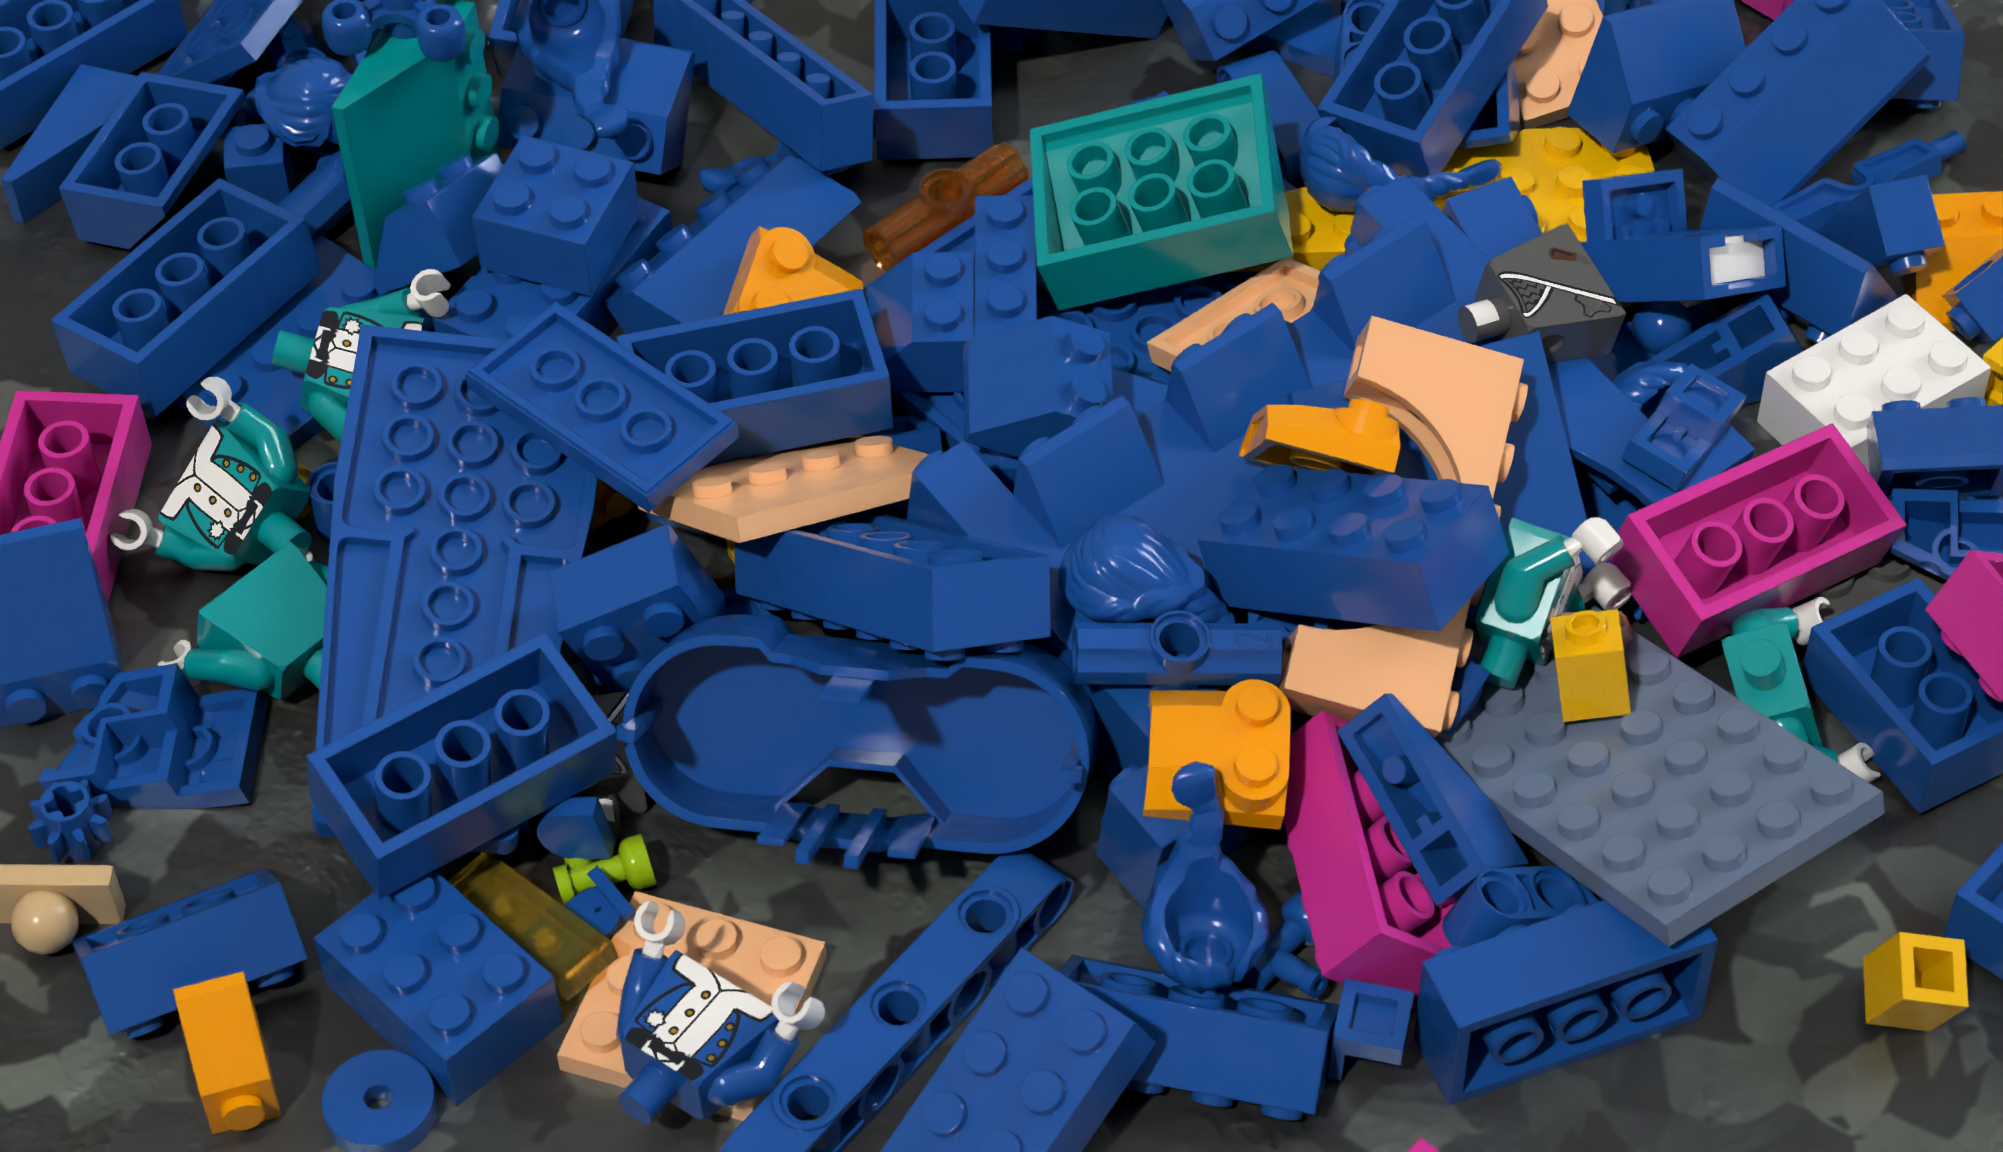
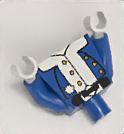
M652 901L643 903L635 913V929L639 936L645 939L643 948L634 950L621 993L616 1036L621 1044L625 1071L633 1080L619 1094L618 1101L630 1117L644 1125L651 1124L670 1102L696 1119H708L722 1107H731L770 1092L799 1045L800 1041L796 1036L799 1029L810 1030L816 1028L825 1016L824 1005L820 1000L810 997L803 1004L801 1011L795 1015V1005L804 993V986L790 981L782 984L776 989L772 997V1004L769 1006L677 950L668 959L667 956L663 955L665 946L674 944L682 938L685 933L686 923L680 912L671 910L665 929L656 934L653 923L658 915L659 907L658 903Z

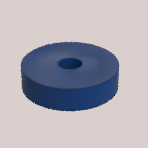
M388 1049L364 1052L345 1061L329 1077L321 1099L322 1112L329 1135L334 1143L345 1152H409L419 1145L430 1133L438 1110L433 1081L425 1066L406 1053ZM376 1101H390L389 1104L383 1108H370V1106Z

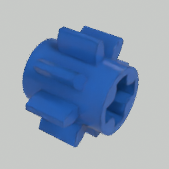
M83 779L80 783L73 781L54 782L52 786L45 790L40 800H31L29 804L35 821L28 825L35 848L48 846L55 863H59L62 859L69 861L84 859L87 861L100 848L102 842H111L113 838L107 822L114 817L107 794L93 797L88 780Z

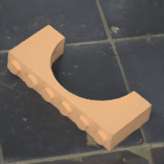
M1371 316L1357 337L1343 397L1374 401L1389 408L1387 417L1397 421L1399 428L1417 444L1431 464L1438 480L1452 479L1458 483L1489 485L1493 498L1496 483H1504L1512 464L1514 445L1506 443L1510 421L1517 422L1522 414L1528 385L1519 382L1524 359ZM1495 505L1498 517L1500 519L1501 506ZM1485 582L1441 632L1378 624L1347 630L1320 629L1299 624L1285 641L1281 662L1282 674L1279 685L1276 687L1288 697L1290 710L1315 716L1320 711L1325 710L1348 721L1383 694L1392 693L1433 738L1441 730L1449 731L1455 719L1459 703V692L1450 690L1455 667H1464L1473 640V630L1465 628L1469 604L1474 606L1478 604Z

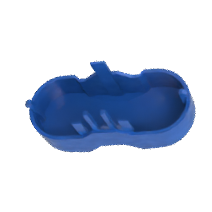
M732 614L710 618L687 628L673 638L644 667L628 694L623 713V722L617 725L616 739L624 742L628 762L640 785L656 803L673 815L706 827L761 832L757 837V844L784 847L788 840L792 838L800 842L795 853V863L809 865L820 847L847 849L844 855V868L858 869L868 851H888L887 857L915 859L921 848L1002 854L1023 850L1045 840L1067 821L1081 799L1096 760L1098 729L1093 706L1083 685L1075 684L1074 678H1072V671L1062 661L1034 644L1024 642V650L1010 653L987 652L983 650V646L966 648V657L963 659L936 661L926 659L923 649L897 650L890 648V643L797 635L779 616ZM828 766L896 773L929 813L887 817V809L873 808L869 815L840 812V805L826 804L824 809L793 798V796Z

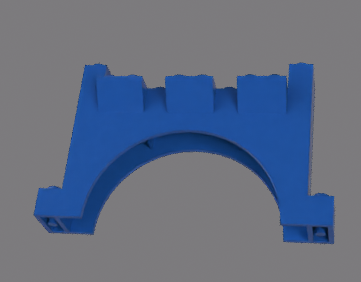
M1405 174L1385 186L1380 184L1374 185L1367 189L1354 205L1355 214L1350 229L1351 234L1344 243V254L1334 257L1321 270L1318 276L1319 285L1310 312L1292 323L1284 320L1281 310L1274 303L1269 304L1253 315L1248 313L1241 314L1226 326L1222 334L1202 346L1198 343L1190 345L1175 358L1171 365V376L1164 402L1146 413L1142 411L1134 412L1131 403L1121 395L1103 407L1094 405L1087 408L1076 417L1070 427L1050 439L1048 437H1041L1033 441L1019 456L1013 494L965 441L944 453L942 451H935L927 455L912 472L907 520L1049 555L1051 637L1024 640V642L1034 644L1048 651L1072 671L1071 653L1074 622L1111 623L1100 622L1085 616L1065 601L1059 589L1058 571L1072 541L1082 535L1085 530H1088L1096 520L1107 516L1133 515L1147 521L1171 541L1184 545L1188 556L1203 568L1205 586L1215 594L1216 592L1197 539L1219 518V514L1253 483L1257 474L1269 466L1238 457L1241 443L1253 415L1266 405H1289L1287 394L1347 379L1357 337L1371 316L1476 346L1497 342L1498 340L1494 336L1470 343L1463 336L1458 323L1460 307L1475 303L1478 285L1484 268L1490 259ZM1588 358L1547 363L1587 520L1596 517L1605 519L1618 532L1629 514L1751 460L1756 449L1729 423L1697 468L1676 492L1621 459L1630 439L1644 425L1648 418ZM1143 619L1135 623H1154L1156 619ZM1165 651L1175 657H1187L1178 651ZM1082 684L1089 696L1097 721L1098 748L1095 761L1112 779L1108 787L1109 794L1105 812L1101 819L1102 825L1095 854L1146 912V901L1150 897L1154 886L1155 870L1161 863L1168 860L1173 845L1176 844L1178 832L1189 823V821L1143 817L1150 732L1148 697L1152 689L1148 685ZM1198 685L1195 689L1198 691H1216L1214 685ZM1223 825V838L1219 844L1222 853L1227 857L1249 842L1250 835L1243 826Z

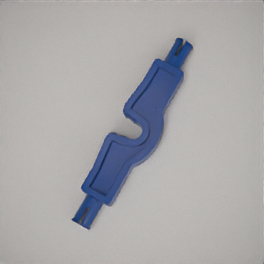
M1952 130L1948 134L1929 143L1916 138L1888 151L1856 162L1854 169L1851 171L1852 183L1855 186L1830 178H1822L1794 195L1770 205V207L1817 232L1870 185L1927 175V178L1930 179L1941 174L1943 161L1966 151V140L1962 133L1957 132V130Z

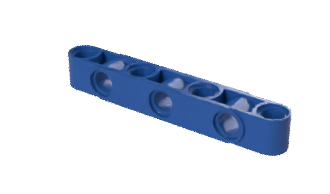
M1026 849L1000 854L964 892L951 902L780 1080L777 1087L734 1130L720 1152H842L987 998L1020 948L1022 947L1029 951L1059 919L1073 894V879ZM982 931H994L990 933H980ZM898 1021L909 1022L904 1025H891V1023ZM808 1115L820 1116L818 1119L811 1121L800 1120L801 1117Z

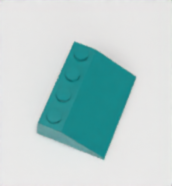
M437 0L435 3L451 5L459 11L463 18L466 31V46L457 58L447 62L432 61L423 55L416 37L407 39L392 37L382 28L332 105L363 262L374 271H376L385 217L405 203L402 196L404 191L432 177L437 181L440 179L437 168L466 153H469L472 161L496 153L502 165L504 166L505 161L500 158L497 140L499 121L493 116L491 104L492 78L490 74L486 73L483 55L485 34L483 30L479 29L474 2L466 0Z
M1261 73L1030 129L1037 268L1058 311L1293 257L1288 204L1265 83Z

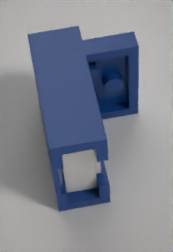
M1683 169L1658 170L1582 181L1587 240L1579 242L1618 302L1708 300L1786 287L1782 225L1687 229Z

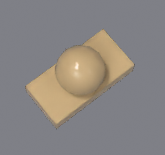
M0 864V924H11V932L16 941L28 952L41 955L59 952L72 943L79 929V924H116L123 921L126 904L114 867L111 865Z

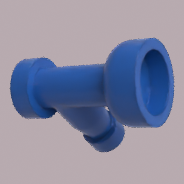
M1296 892L1281 908L1280 917L1282 925L1270 935L1269 942L1254 967L1244 975L1243 979L1252 987L1263 990L1274 980L1275 976L1288 984L1299 987L1308 996L1317 998L1325 991L1328 978L1322 977L1321 970L1315 967L1310 968L1300 958L1291 954L1301 944L1315 946L1307 913L1301 902L1302 892Z

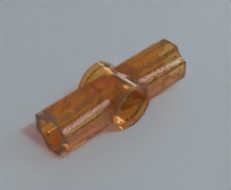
M1006 142L991 146L958 169H935L921 179L919 195L863 231L864 246L873 257L874 263L884 272H888L911 253H917L975 215V196H1004L1029 179L1028 169L1022 163L1018 151Z

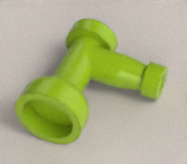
M637 834L624 839L619 845V854L612 856L611 859L593 862L592 859H569L564 857V865L552 868L563 905L581 891L596 886L587 873L597 865L613 884L627 880L629 885L635 889H645L657 885L642 835Z

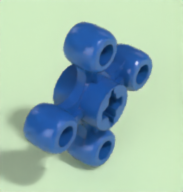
M333 0L322 12V30L325 41L332 51L344 56L356 55L366 50L372 41L373 31L382 26L384 31L392 37L401 39L416 37L418 46L425 57L436 62H447L457 58L463 52L466 46V31L459 11L451 5L435 4L437 0H365L364 2L359 0Z

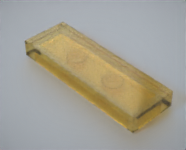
M482 852L448 881L554 977L557 993L567 1001L619 957L611 940L491 853Z

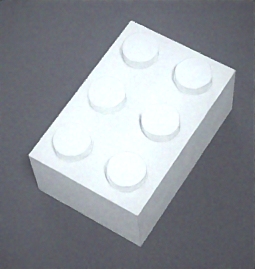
M1905 294L1767 371L1757 423L1781 445H1785L1833 423L1869 472L1867 424L1872 411H1882L1881 406L1883 404L1900 400L1920 402L1921 409L1947 408L1946 403L1957 398L1978 397L1984 399L1992 367L1909 295Z

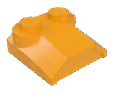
M759 226L750 235L723 315L861 288L863 290V281L815 254L810 242L800 232L787 227L767 230Z
M1350 399L1348 408L1335 409L1304 405H1266L1253 415L1241 443L1238 457L1269 466L1285 464L1292 468L1323 471L1340 469L1346 473L1378 476L1394 474L1400 451L1399 423L1387 417L1389 412L1387 406L1364 399Z
M1257 679L1236 683L1228 691L1150 690L1148 697V706L1150 707L1149 752L1143 817L1189 821L1192 810L1190 807L1184 806L1175 800L1171 790L1172 781L1176 772L1183 766L1199 761L1211 764L1214 767L1216 795L1219 798V804L1224 808V824L1280 830L1284 818L1289 776L1291 712L1288 697L1275 685Z

